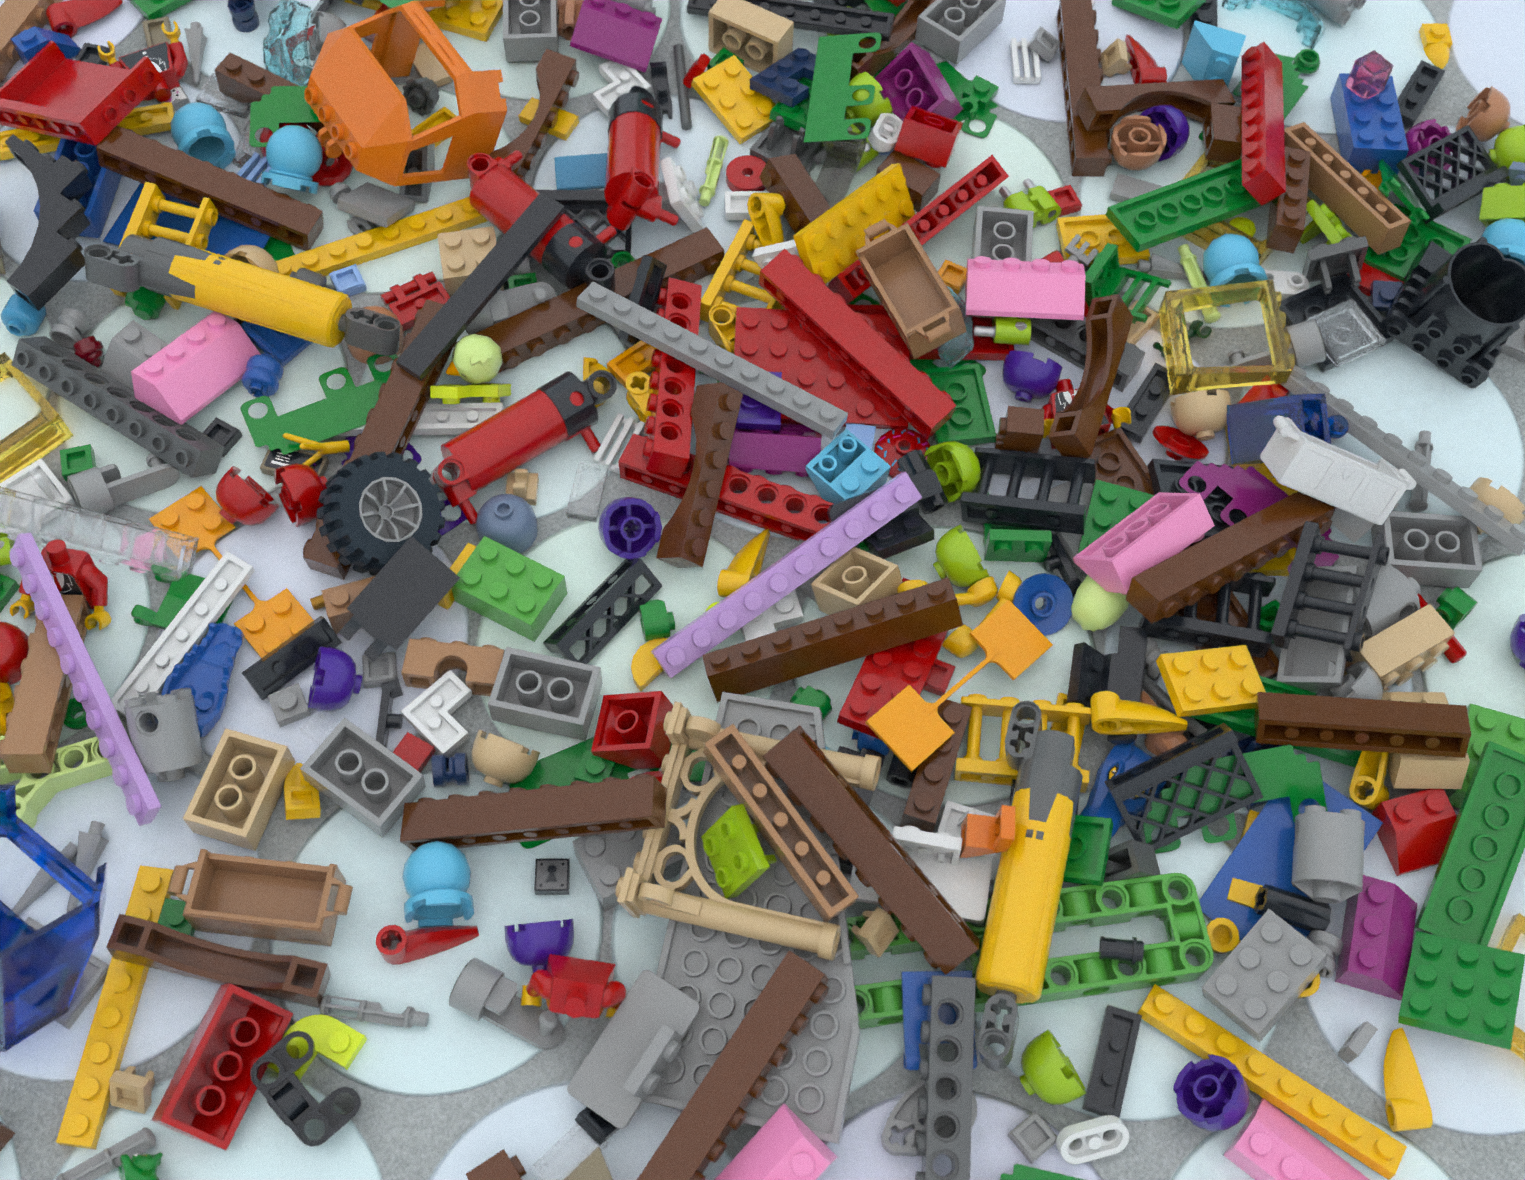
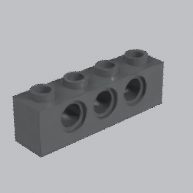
M1084 317V320L1029 318L1031 319V341L1084 370L1087 343L1086 317ZM1126 342L1112 387L1121 392L1124 391L1140 369L1146 352L1139 349L1136 345Z

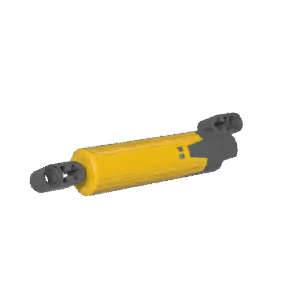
M130 234L123 240L119 249L102 244L89 245L84 249L86 279L104 287L121 292H133L143 286L147 290L326 347L334 348L345 339V342L351 346L379 355L390 356L399 351L400 322L394 317L360 307L352 308L348 294L163 237L151 240Z
M1021 701L1013 707L1005 738L1007 763L1012 769L1018 771L1011 806H1016L1015 840L1008 851L1001 852L975 974L976 987L981 992L991 996L984 1008L978 1038V1050L981 1061L991 1070H1002L1011 1062L1019 1025L1016 1003H1032L1041 997L1083 779L1081 772L1072 766L1075 754L1074 736L1055 730H1042L1041 710L1037 704L1031 701ZM1025 718H1030L1034 720L1030 724L1020 723V721ZM1020 740L1025 742V748L1022 749L1021 753H1019ZM1001 1009L1007 1010L1008 1014H1005L1003 1017V1031L998 1029V1022L996 1016L1000 1015ZM992 1043H999L1005 1047L1004 1052L998 1056H991L985 1050Z

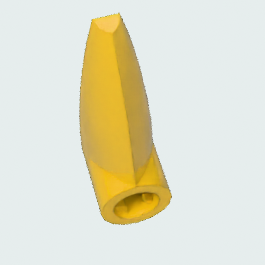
M755 192L751 194L747 202L748 213L762 246L785 242L780 219L785 209L783 197L778 193Z
M769 529L763 530L751 539L736 554L728 568L720 571L717 583V591L720 597L729 596L760 574L770 537Z
M1100 691L1090 698L1092 729L1099 734H1150L1187 730V720L1153 705L1120 700L1119 696L1111 691Z
M1362 751L1350 783L1349 794L1352 800L1370 810H1374L1381 802L1389 800L1388 788L1383 784L1388 766V752ZM1373 789L1374 792L1372 796L1366 797V791Z
M1403 1027L1397 1028L1391 1033L1384 1059L1385 1112L1389 1127L1393 1132L1431 1128L1433 1122L1432 1111L1415 1058Z

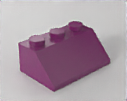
M584 0L570 47L646 73L662 18L655 16L651 12H643L631 8L625 3H617L611 0Z
M912 42L875 77L876 81L883 88L881 93L884 98H889L894 115L898 116L902 121L912 106L953 119L963 109L930 53Z
M781 423L780 431L735 428L729 453V465L745 473H751L753 469L765 470V473L770 475H781L783 471L795 472L796 476L810 477L805 467L821 452L822 434L803 424Z
M1363 875V891L1347 899L1341 935L1343 948L1338 956L1335 982L1402 1001L1411 958L1418 904L1396 884Z

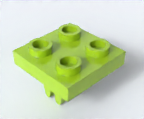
M1313 199L1307 203L1306 210L1313 220L1305 227L1300 238L1302 245L1322 232L1328 238V241L1325 243L1327 245L1339 243L1342 239L1352 236L1344 229L1341 220L1325 203L1320 206Z
M744 804L732 805L701 836L703 848L713 866L717 884L721 887L726 899L738 897L770 868V864L777 862L775 854L764 855L757 838V833L760 831L754 823H751Z

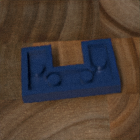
M804 48L795 49L750 79V89L793 108L809 96V87L799 83L797 80L806 77L813 81L816 55Z

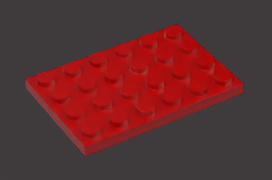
M736 307L735 355L768 372H782L783 380L847 412V420L842 427H846V423L876 426V429L908 428V422L787 310ZM862 314L872 329L884 334L889 344L896 351L903 352L910 359V351L889 316ZM781 413V423L801 424Z

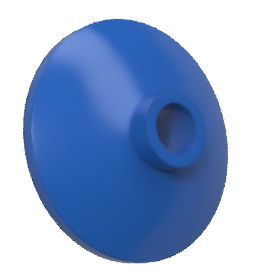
M1040 573L1030 576L1020 584L1015 592L1013 604L1044 636L1061 630L1072 615V592L1066 582L1055 575ZM1038 598H1042L1044 601L1041 608H1036L1035 606Z

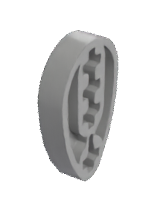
M941 1078L936 1083L935 1090L941 1099L948 1100L952 1096L951 1091H954V1087L948 1079ZM920 1080L912 1086L898 1101L889 1115L881 1135V1143L883 1148L891 1155L917 1156V1133H923V1125L919 1122L920 1118L918 1117L919 1095H925V1080ZM973 1091L971 1128L977 1116V1102ZM940 1116L934 1123V1129L938 1136L946 1138L952 1133L953 1125L948 1117ZM908 1128H913L904 1138V1146L901 1147L898 1142L890 1143L889 1139L892 1136V1129L900 1133Z

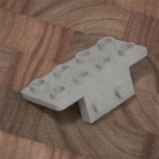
M650 970L642 971L567 1087L568 1093L619 1129L626 1128L647 1094L650 1095L659 1084L660 1074L667 1063L672 1062L678 1054L682 1039L701 1011L700 1004Z

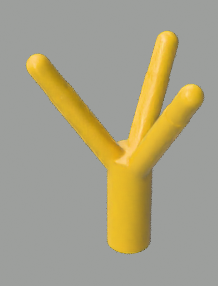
M289 433L283 434L285 439L300 443L301 449L318 451L303 463L309 467L324 455L350 451L348 440L319 443Z

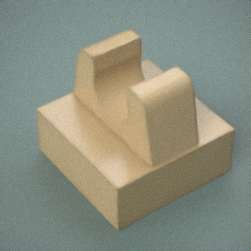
M1117 38L1101 53V65L1104 75L1111 78L1115 73L1125 75L1132 69V65L1127 63L1131 56L1127 52L1125 41Z
M515 469V472L508 473L505 494L516 495L525 499L530 505H536L539 484L538 473H528L527 469Z
M876 907L874 911L866 910L862 913L866 922L861 928L853 925L851 930L856 938L865 945L869 953L880 958L898 934L899 929L884 909Z
M129 1066L124 1072L116 1070L109 1079L111 1105L145 1114L152 1104L151 1093L155 1084L154 1072L149 1070L146 1076L143 1077L136 1075L135 1066Z

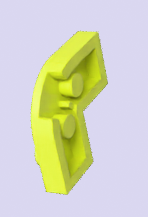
M442 384L430 386V398H442V404H460V398L482 397V402L497 403L500 402V397L511 396V384Z
M321 1014L310 1015L298 1020L283 1036L284 1038L291 1032L302 1031L309 1034L315 1042L313 1056L295 1072L299 1080H301L318 1053L348 1070L367 1040L365 1035L339 1020ZM296 1037L288 1044V1053L292 1058H302L308 1051V1043L302 1037ZM270 1062L268 1068L279 1073L277 1065Z

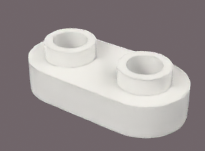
M882 113L879 116L868 137L874 150L881 153L893 150L903 123L898 116L892 113Z
M1265 270L1268 279L1265 282L1266 290L1259 298L1284 300L1309 289V281L1303 274L1298 272Z
M1106 1115L1065 1127L1057 1136L1056 1147L1066 1162L1081 1164L1121 1152L1129 1142V1131L1118 1117Z

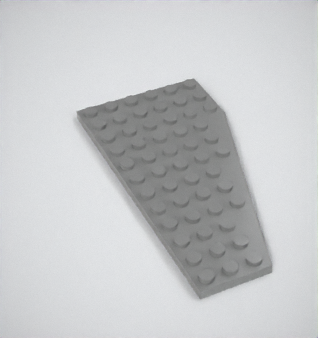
M722 692L716 722L721 725V728L726 729L734 724L739 732L782 740L800 725L819 748L826 749L822 713L819 707ZM708 761L705 764L700 786L706 784L714 777L713 766ZM772 776L841 871L839 855L832 846L834 841L826 832L821 833L815 828L810 820L812 815L804 805L798 806L790 798L787 792L789 787L781 778L776 779ZM726 784L715 793L705 808L699 824L696 841L697 858L702 875L708 885L722 897H724L721 887L717 884L715 872L709 856L704 851L701 836L732 805L739 804ZM758 832L757 838L764 855L775 854L762 834ZM776 854L777 862L770 864V868L738 897L728 899L738 903L824 922ZM685 857L683 858L679 879L689 869ZM695 880L684 890L678 891L709 899L699 888ZM846 909L828 922L841 926L839 945L833 961L818 958L817 953L669 919L656 975L697 1001L701 1006V1011L682 1039L678 1054L672 1062L667 1063L661 1072L659 1084L650 1095L647 1094L643 1102L680 1110L685 1108L790 950L828 977L829 981L826 985L829 987V991L824 1000L818 1006L813 1004L806 1016L809 1018V1021L803 1032L798 1037L793 1035L786 1046L789 1052L778 1068L775 1066L771 1068L766 1076L768 1084L758 1099L752 1098L745 1108L748 1114L743 1123L763 1127L785 1103L820 1140L840 1144L861 1035Z

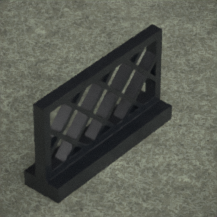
M1469 125L1396 164L1425 208V212L1430 216L1427 220L1423 219L1425 224L1483 193L1485 187H1493L1509 176V170L1506 165L1499 169L1496 167ZM1462 135L1469 144V147L1461 144ZM1444 146L1453 150L1452 156L1444 153ZM1460 153L1468 156V163L1460 160ZM1428 155L1436 158V166L1427 162ZM1476 160L1481 162L1485 170L1476 167ZM1444 162L1452 165V172L1443 169ZM1408 164L1418 167L1419 175L1415 174ZM1460 169L1468 172L1467 179L1459 176ZM1427 171L1435 174V182L1426 178ZM1443 178L1451 181V189L1443 186ZM1426 187L1434 190V200L1426 192Z
M536 190L564 205L565 214L574 222L586 228L594 236L597 235L594 232L603 224L607 227L611 225L607 220V208L609 205L605 200L604 190ZM587 214H594L599 220L589 228L581 219ZM632 224L626 230V236L622 233L624 230L615 228L617 234L605 243L607 248L606 259H611L614 254L621 251L631 254ZM618 236L625 242V250H613L608 244Z
M1222 723L1104 781L1134 840L1143 842L1140 833L1144 822L1161 827L1157 839L1147 843L1153 845L1155 851L1263 798L1260 788L1237 744L1238 740L1229 726ZM1229 749L1232 750L1235 756L1231 771L1215 766L1218 755ZM1210 759L1209 764L1204 763V761ZM1194 766L1206 768L1201 786L1184 781L1188 769ZM1239 766L1244 775L1237 773ZM1213 771L1229 776L1223 793L1207 788ZM1235 778L1247 781L1252 790L1251 793L1241 798L1229 795ZM1165 780L1176 783L1171 800L1154 796L1158 784ZM1182 786L1198 790L1193 808L1176 803ZM1150 788L1148 793L1143 792ZM1205 793L1221 798L1217 809L1210 813L1199 810ZM1135 795L1146 798L1141 815L1128 812L1123 801ZM1152 801L1168 805L1163 822L1146 817ZM1174 808L1190 812L1187 824L1181 827L1169 825ZM1132 819L1138 820V823H1137V826H1136V827H1135V825H1134Z

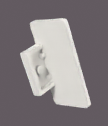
M894 826L893 837L960 917L967 922L982 923L986 915L992 862L982 857L961 858L960 852L963 838L955 837L951 833H931L921 831L914 826ZM853 865L850 885L859 896L856 901L880 905L878 902V897L880 896L871 886L867 888L860 882L855 874L857 869Z

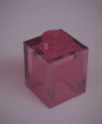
M1373 50L1355 60L1345 86L1366 101L1384 91L1394 65Z

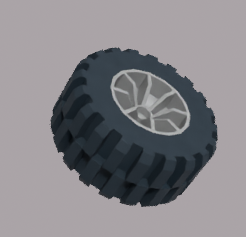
M384 451L374 452L369 456L365 454L337 470V473L332 475L325 483L327 489L321 491L318 499L320 503L324 504L317 509V519L323 520V526L319 527L321 537L327 535L330 543L326 547L331 553L337 551L340 554L338 561L346 566L352 563L354 564L353 571L361 574L369 571L371 576H376L411 536L431 553L433 552L432 546L437 545L442 537L441 533L437 531L445 526V517L440 515V512L445 510L444 500L439 501L437 493L441 492L438 484L432 485L429 480L432 475L426 469L420 471L417 468L418 462L409 458L402 461V454L394 452L387 456Z

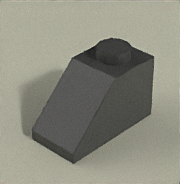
M430 144L409 153L404 173L435 170V144ZM432 182L400 186V195L418 202H428Z
M1131 839L1109 848L1104 882L1161 875L1153 845Z

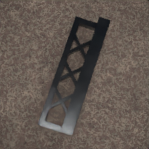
M641 558L625 559L543 644L550 652L560 653L566 660L588 664L640 610V605H645L659 591L662 584ZM643 575L651 586L643 594H635V581ZM619 597H627V610L622 616L614 615L615 601ZM599 618L606 619V632L601 637H593V624ZM577 640H585V654L577 660L568 649Z

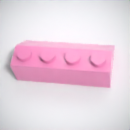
M985 256L967 259L965 282L966 315L1084 320V264H1079L1073 260H1065L1062 263H1053L1045 259H1035L1032 262L1020 261L1017 258L991 260Z
M214 311L131 371L135 398L182 425L241 380L244 372L247 370V361L250 357L261 354L238 322Z
M1159 492L1074 556L1073 561L1107 592L1127 595L1132 577L1182 552L1189 545L1202 540L1205 537V533L1215 525L1200 493Z
M1264 1098L1261 1099L1224 1153L1226 1158L1254 1180H1370Z
M784 1103L715 1180H817L834 1162L837 1156Z

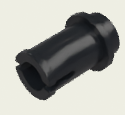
M1100 937L1099 959L1130 961L1131 965L1143 961L1144 942L1137 941V937H1132V940Z

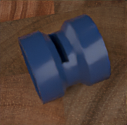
M254 0L228 1L227 6L236 30L251 32L258 28L260 20L255 11Z
M466 752L455 753L453 757H446L443 754L432 755L434 787H445L448 783L454 782L457 785L469 784V765Z

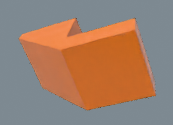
M1001 805L995 817L967 813L961 824V838L963 839L960 857L970 858L1008 851L1015 840L1016 806Z

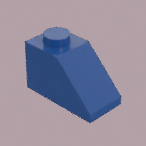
M35 26L11 38L24 65L50 41L56 43L67 59L75 57L81 50L68 35Z

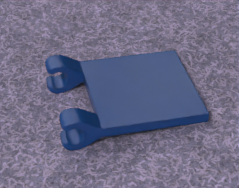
M972 970L950 971L947 975L942 971L901 972L904 1041L903 1066L905 1069L919 1070V1044H926L920 1041L921 1021H927L928 1006H922L923 984H929V978L932 975L972 978ZM942 1005L938 1010V1017L944 1024L951 1025L956 1020V1012L951 1006ZM974 1027L973 1069H975V1068L977 1067V1052H976V1045H975V1027ZM942 1041V1042H940L939 1044H950V1043H949V1042H946V1041Z

